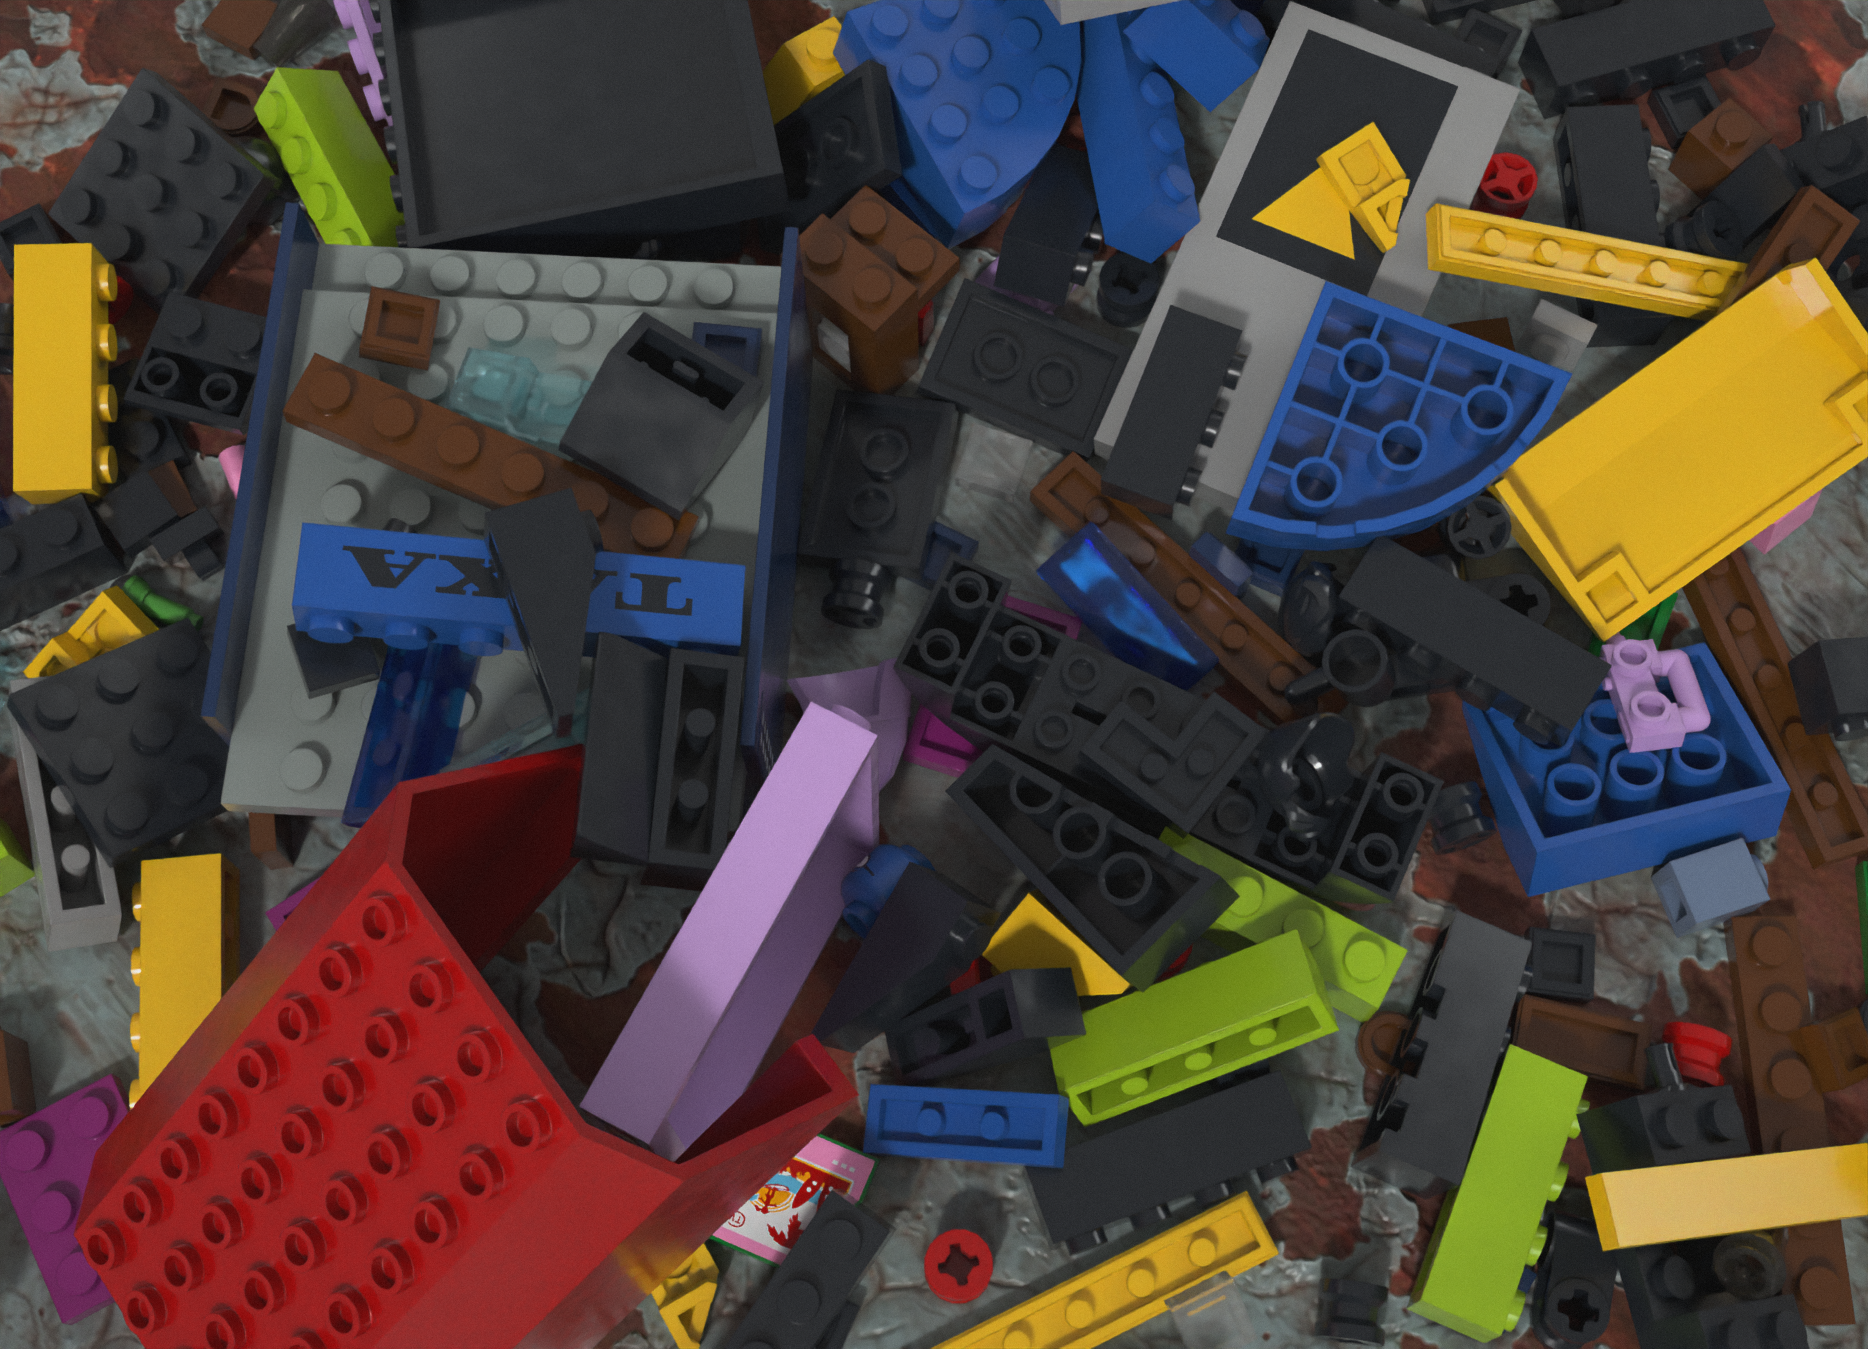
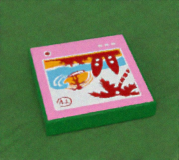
M818 1134L708 1239L778 1269L831 1190L841 1188L862 1204L864 1203L880 1165V1159Z

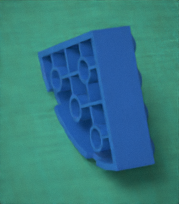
M879 0L846 13L833 54L845 75L868 59L886 66L902 174L936 230L941 242L947 249L983 232L1005 214L1008 207L1021 196L1024 190H1027L1036 170L1048 157L1059 137L1075 100L1081 66L1080 22L1061 25L1044 0Z
M1326 281L1240 494L1226 534L1272 547L1330 551L1371 546L1376 537L1385 536L1390 540H1394L1422 531L1466 507L1507 472L1550 419L1572 373Z

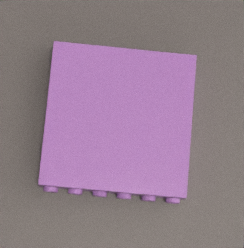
M812 701L808 705L579 1106L598 1129L674 1162L747 1090L843 915L842 911L846 906L841 896V881L871 851L879 846L878 735L870 732L871 724L860 714L841 705H833L830 711Z

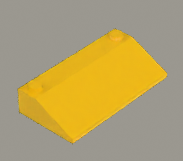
M1817 258L1787 265L1522 453L1507 472L1483 492V495L1493 498L1504 506L1510 516L1511 535L1601 642H1605L1868 457V333Z

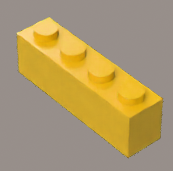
M92 243L14 245L13 491L31 504H57L79 493H82L90 503H93L108 494V483H115L117 480L118 462L116 451L113 446H108V422H115L118 413L115 388L112 384L108 385V362L116 360L118 351L115 328L113 324H108V301H115L117 298V277L114 266L108 264Z
M222 853L141 861V882H136L132 888V909L136 920L140 922V946L134 947L132 951L131 973L135 985L140 987L139 1012L133 1013L130 1022L132 1047L136 1053H139V1079H133L130 1085V1110L240 976V869Z

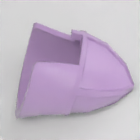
M897 658L883 660L879 666L787 679L803 712L806 711L811 701L829 711L833 705H841L860 714L871 724L870 732L878 735V783L880 792L894 776L907 742L908 718L911 717V692L904 686L893 669Z

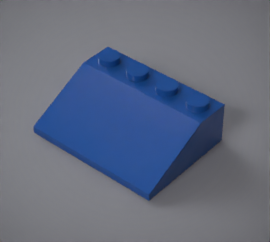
M1705 642L1678 648L1689 656L1711 716L1710 724L1706 729L1685 734L1682 747L1629 753L1608 690H1603L1602 683L1562 747L1551 741L1548 744L1534 742L1514 728V720L1492 707L1488 711L1478 709L1463 700L1462 711L1501 840L1528 897L1668 863L1672 860L1743 838L1745 843H1750L1776 836L1791 788ZM1660 677L1659 682L1655 683L1658 692L1665 695L1671 703L1677 704L1668 677Z

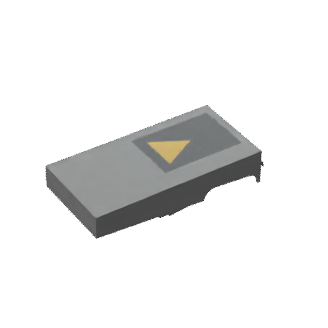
M1290 1L1198 205L1200 222L1185 234L1095 435V455L1106 460L1109 459L1170 305L1243 330L1239 352L1249 355L1243 374L1235 391L1224 387L1216 407L1217 410L1226 412L1219 435L1213 448L1201 445L1193 466L1203 471L1194 496L1234 512L1325 282L1333 283L1423 317L1442 273L1428 270L1425 214L1436 203L1463 209L1470 208L1504 131L1520 88L1370 32L1345 20L1336 19ZM1372 122L1375 123L1406 174L1405 179L1410 180L1407 196L1403 198L1396 233H1398L1396 245L1384 253L1381 252L1349 211L1316 161V158Z

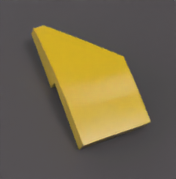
M1372 122L1316 158V161L1349 211L1376 246L1384 253L1396 245L1398 233H1396L1403 198L1407 196L1410 180L1405 179L1406 174L1375 123Z
M116 585L102 591L67 632L52 638L23 673L28 678L53 676L156 632L159 628Z
M705 1242L651 1292L658 1305V1310L679 1349H699L709 1308L717 1287L716 1280L719 1268Z

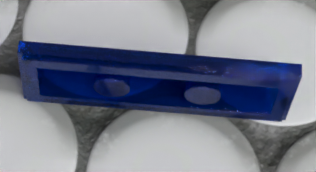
M1089 521L1079 528L1035 570L1117 659L1188 691L1220 661L1215 653L1093 522Z
M428 643L426 648L419 650H405L388 646L341 823L350 827L361 828L398 782L449 771L459 732L466 692H469L478 656L474 657V655L459 650L458 645Z

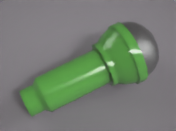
M127 574L117 578L110 586L111 588L118 585L139 609L153 620L170 626L189 618L197 632L202 627L203 616L196 614L190 607L156 594V591L149 586L143 577Z

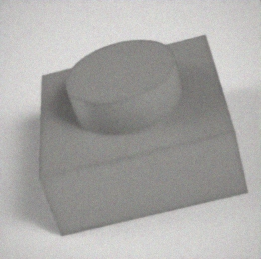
M1541 299L1517 346L1531 352L1540 362L1551 366H1561L1572 372L1587 347L1597 324Z

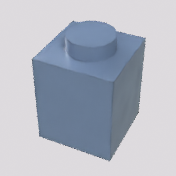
M1743 838L1672 860L1651 877L1677 938L1722 924L1731 917L1749 915L1770 900L1767 893L1768 877L1760 859L1756 855L1750 854Z

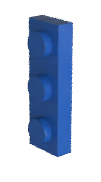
M870 1084L863 1153L874 1156L1063 1169L1069 1098L1059 1094Z

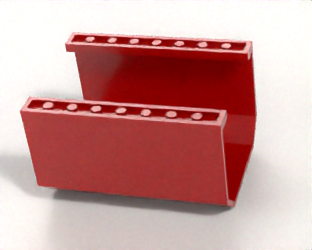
M582 743L398 782L95 1152L73 1235L81 1246L87 1263L98 1273L122 1311L128 1328L137 1335L145 1349H592L854 1101L859 1094L816 1036L811 1034L797 1040L674 1162L593 1127L583 1120L480 974L582 859L570 857Z

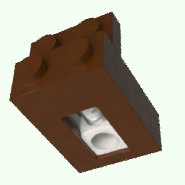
M865 185L831 219L822 213L799 236L812 357L854 391L894 395L919 370L918 312L960 271V258ZM783 252L779 255L780 266L782 265Z

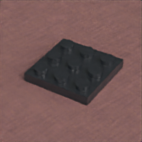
M142 68L48 214L79 243H92L108 264L114 266L116 275L121 276L133 288V292L160 315L169 292L194 299L199 298L278 178L161 75Z
M189 618L11 693L8 697V709L109 868L228 811L221 804L229 746L201 717L211 652Z

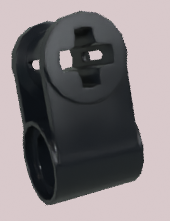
M1551 1208L1543 1222V1226L1547 1227L1548 1231L1544 1247L1537 1260V1276L1531 1310L1529 1312L1530 1327L1535 1338L1548 1349H1579L1585 1343L1598 1339L1606 1331L1610 1321L1615 1278L1619 1269L1614 1250H1602L1595 1219ZM1566 1302L1570 1304V1315L1580 1319V1325L1573 1329L1569 1328V1317L1564 1313L1558 1312V1307Z

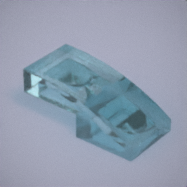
M468 347L445 408L514 438L558 449L560 440L592 381L539 372L531 358Z

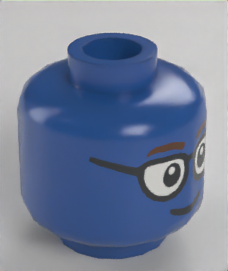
M881 844L871 851L841 881V896L846 906L842 914L850 928L859 936L867 937L909 862L936 871L931 862L916 848L910 845L898 847L891 844Z

